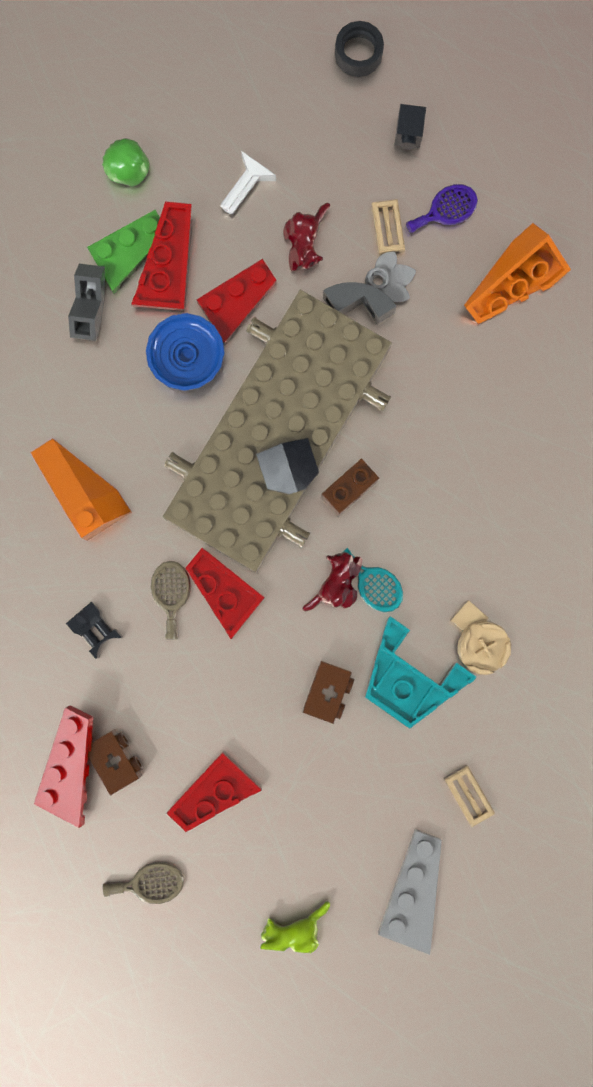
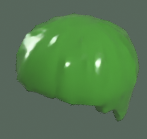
M124 138L116 140L106 149L102 166L105 174L111 181L133 187L139 185L146 178L149 171V160L136 141Z

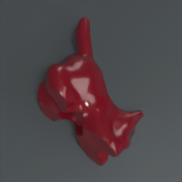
M329 203L320 206L315 216L297 212L286 222L283 235L285 239L290 240L293 244L289 252L291 271H296L298 266L308 270L323 260V257L317 255L314 250V241L319 224L330 208Z
M346 552L338 553L334 556L327 555L326 559L332 565L331 573L322 584L319 593L303 606V611L312 610L321 602L336 608L339 606L342 608L351 607L357 600V590L353 588L351 583L361 570L362 557L356 556L353 559V556Z

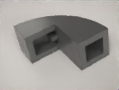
M79 263L74 274L76 298L68 315L70 338L96 341L104 305L105 267Z
M340 283L323 290V299L328 306L345 315L359 305L364 304L376 324L392 316L397 307L385 293L364 283Z

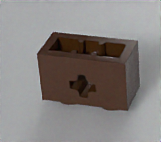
M361 458L321 494V499L339 517L378 482L379 477Z
M320 661L302 712L334 724L335 718L340 720L345 708V704L341 703L344 693L349 694L354 683V678L350 677L352 672ZM332 685L337 695L336 697L331 696L329 700H326V695L322 693L323 688L328 689Z
M116 729L92 742L91 751L88 752V758L110 796L138 780L142 776L140 771L143 770L139 759L135 755L131 756L127 749L129 743L122 732L118 733ZM113 756L121 758L118 765L110 763Z

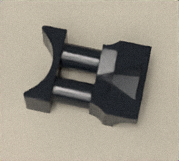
M90 602L66 623L74 634L83 637L92 649L89 652L95 659L100 657L101 647L106 641L113 638H123L117 629L112 631L104 621L102 611L93 602ZM94 627L104 637L101 641L91 631Z

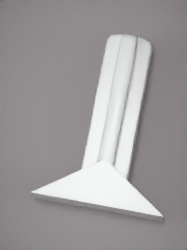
M242 151V159L246 171L221 203L222 209L229 214H233L257 181H276L274 173Z

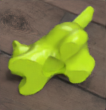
M326 901L307 918L285 927L276 924L273 919L268 918L267 925L261 933V938L265 942L261 944L260 949L285 951L290 947L294 952H314L319 945L316 921L327 913L330 907L329 901Z

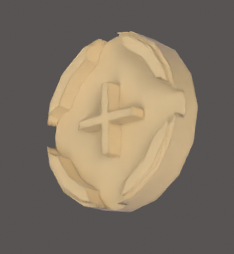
M478 621L470 624L462 632L458 640L457 652L460 661L467 669L477 674L489 675L507 663L511 655V641L501 626L491 621Z

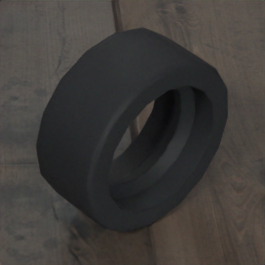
M365 21L350 22L342 27L337 34L335 43L336 63L342 71L351 76L361 77L371 74L378 68L384 49L383 36L378 28ZM352 38H365L373 44L374 54L367 60H353L345 54V43Z

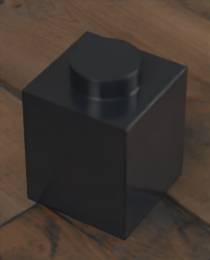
M400 104L394 145L407 150L420 148L426 107Z

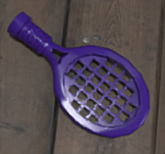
M453 184L443 188L432 200L431 209L426 215L406 222L408 231L412 234L431 221L443 225H456L464 222L471 217L477 207L478 199L476 192L464 184Z

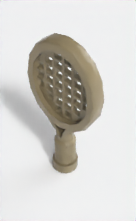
M167 561L156 568L150 587L156 604L167 615L165 640L178 639L175 616L190 596L191 583L189 575L182 565L178 562Z
M153 862L139 869L134 878L127 883H104L103 895L107 897L113 894L132 892L141 901L149 904H162L178 896L183 888L184 878L182 872L175 865L168 862Z

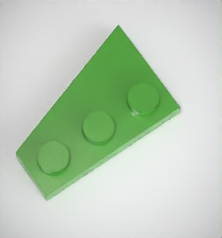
M156 210L87 247L97 266L105 267V280L113 294L119 290L120 285L128 276H132L139 264L147 257L160 219Z

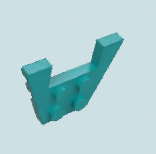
M389 616L365 698L410 729L436 710L446 700L456 695L466 685L472 683L476 676L458 663H455L442 683L438 685L395 654V651L410 630Z

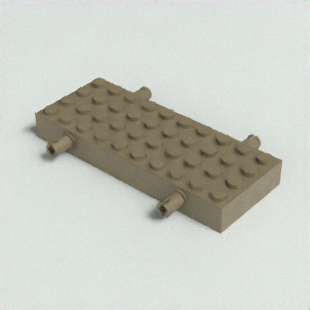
M301 289L278 327L273 329L256 317L251 320L252 324L249 323L246 332L266 342V346L196 462L192 464L172 452L169 455L170 460L167 459L164 467L184 477V482L162 517L256 574L278 537L284 536L302 548L305 540L297 535L306 540L310 535V532L290 522V517L307 488L290 495L267 490L256 454L281 443L308 438L319 470L359 401L364 399L381 409V411H384L391 399L390 395L388 396L371 386V381L387 356L392 342Z

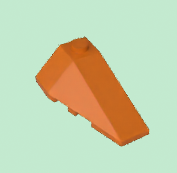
M532 223L511 242L464 304V307L474 320L480 324L505 311L508 305L518 300L523 302L529 299L530 294L540 289L545 291L551 288L571 269L549 234Z
M53 438L30 452L82 539L90 540L132 513L116 488Z

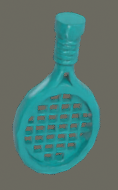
M346 548V549L343 551V552L349 553V555H352V556H353V554L351 553V551H350L348 548ZM362 565L361 569L365 571L362 573L360 571L358 574V589L365 603L374 610L381 612H392L399 608L403 601V590L396 576L380 567L369 568ZM370 574L374 576L372 579L368 577ZM378 581L381 583L379 587L376 585ZM370 589L374 591L372 594L368 592ZM385 589L389 591L387 594L383 592ZM378 596L381 598L379 602L376 600Z

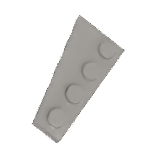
M415 829L378 930V935L430 955L442 840Z

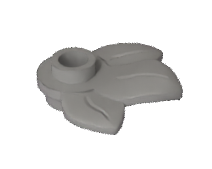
M394 251L387 252L379 256L375 268L367 273L365 284L379 289L393 302H404L410 298L405 287L414 278L416 270L407 265L397 264L396 253ZM375 278H380L383 283L381 285L374 284L373 280Z

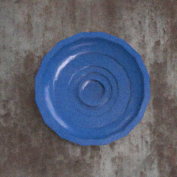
M184 313L172 315L157 324L149 335L146 356L148 366L157 380L169 388L186 391L198 389L213 380L221 369L224 347L222 337L212 323L202 316Z

